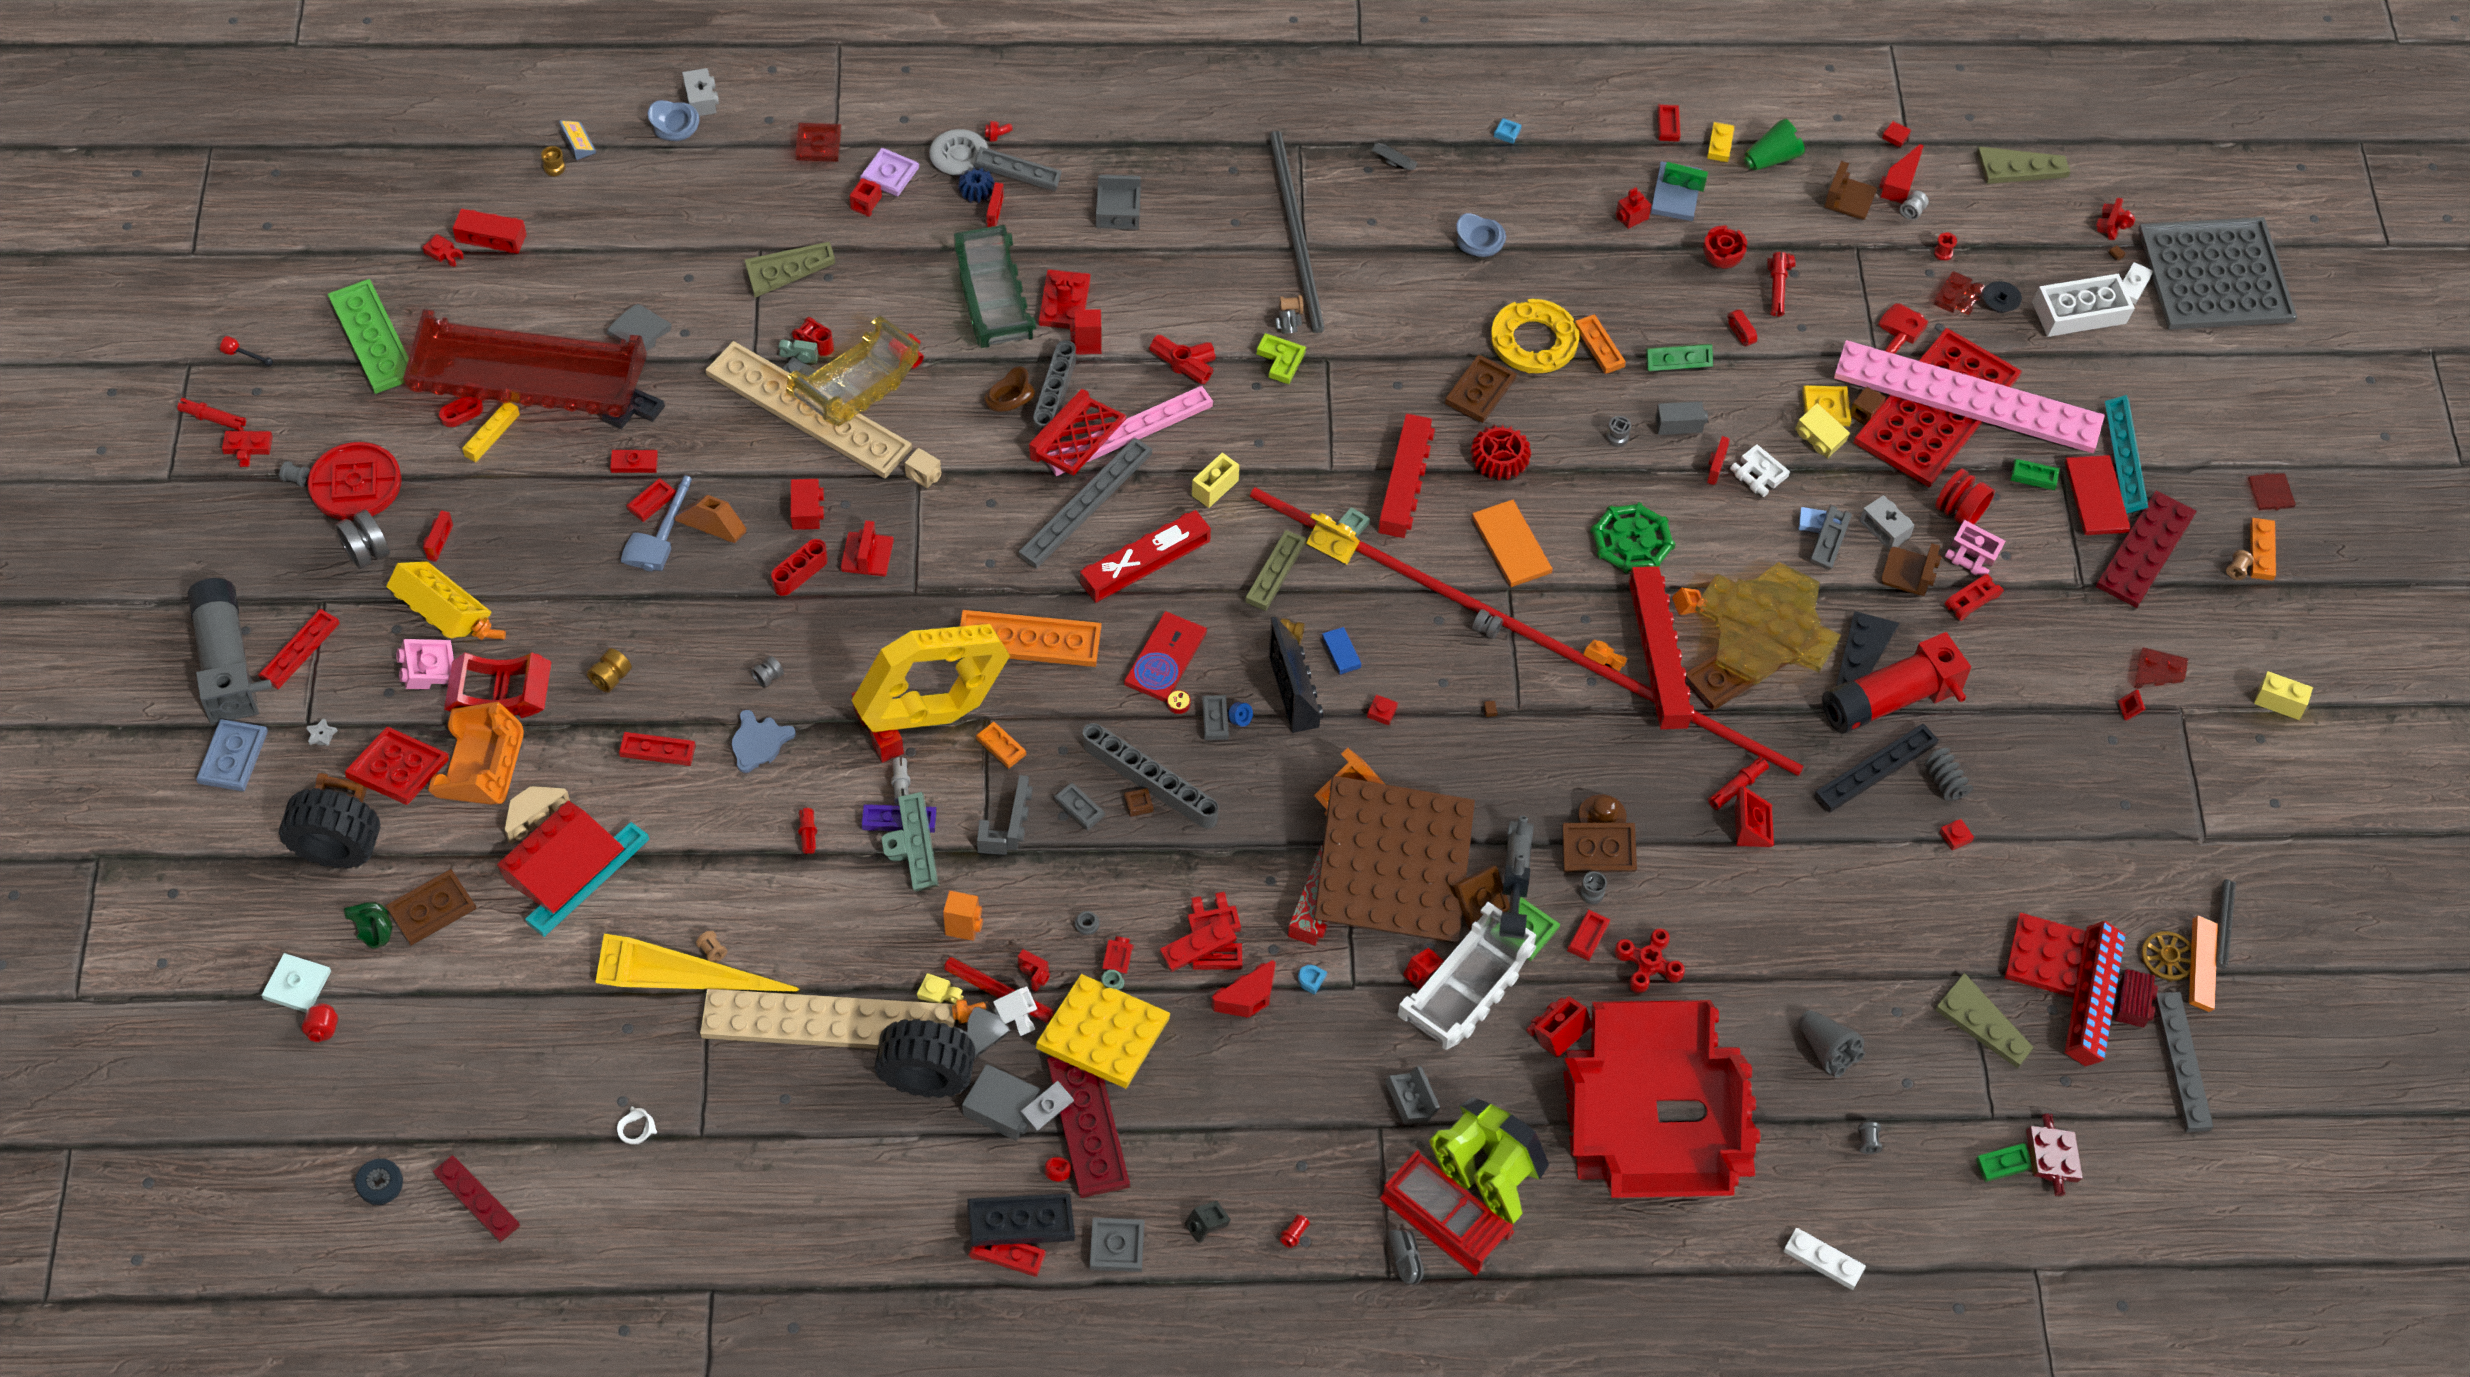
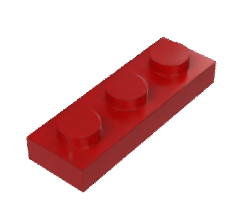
M624 732L619 754L620 757L691 766L696 743L692 740Z
M1226 917L1160 948L1159 952L1170 972H1173L1235 942L1237 937Z

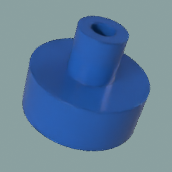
M1243 702L1234 703L1228 711L1229 719L1234 725H1248L1253 717L1252 707Z

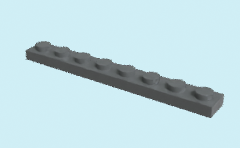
M1134 438L1019 551V557L1037 569L1152 455V448Z

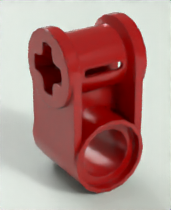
M811 317L805 318L804 323L798 329L792 331L794 340L817 343L818 355L828 356L834 351L831 330L819 324Z

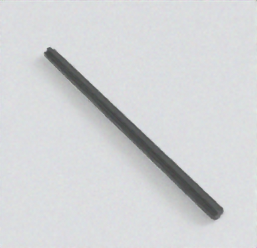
M1273 131L1270 134L1312 331L1314 333H1322L1324 331V322L1283 137L1280 131Z

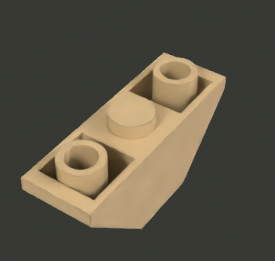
M530 786L511 799L505 825L508 842L512 845L516 841L524 839L529 832L539 827L563 804L570 801L568 792L564 788Z

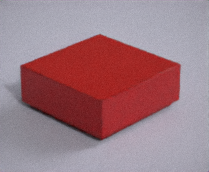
M1892 121L1883 133L1882 139L1901 148L1909 137L1911 129Z

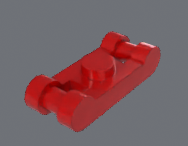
M1985 574L1949 597L1944 605L1949 610L1952 609L1956 613L1955 616L1962 621L1970 613L1990 600L1998 598L2004 589L2000 585H1995L1992 582L1993 578L1989 574ZM1963 601L1966 605L1962 607L1959 602Z

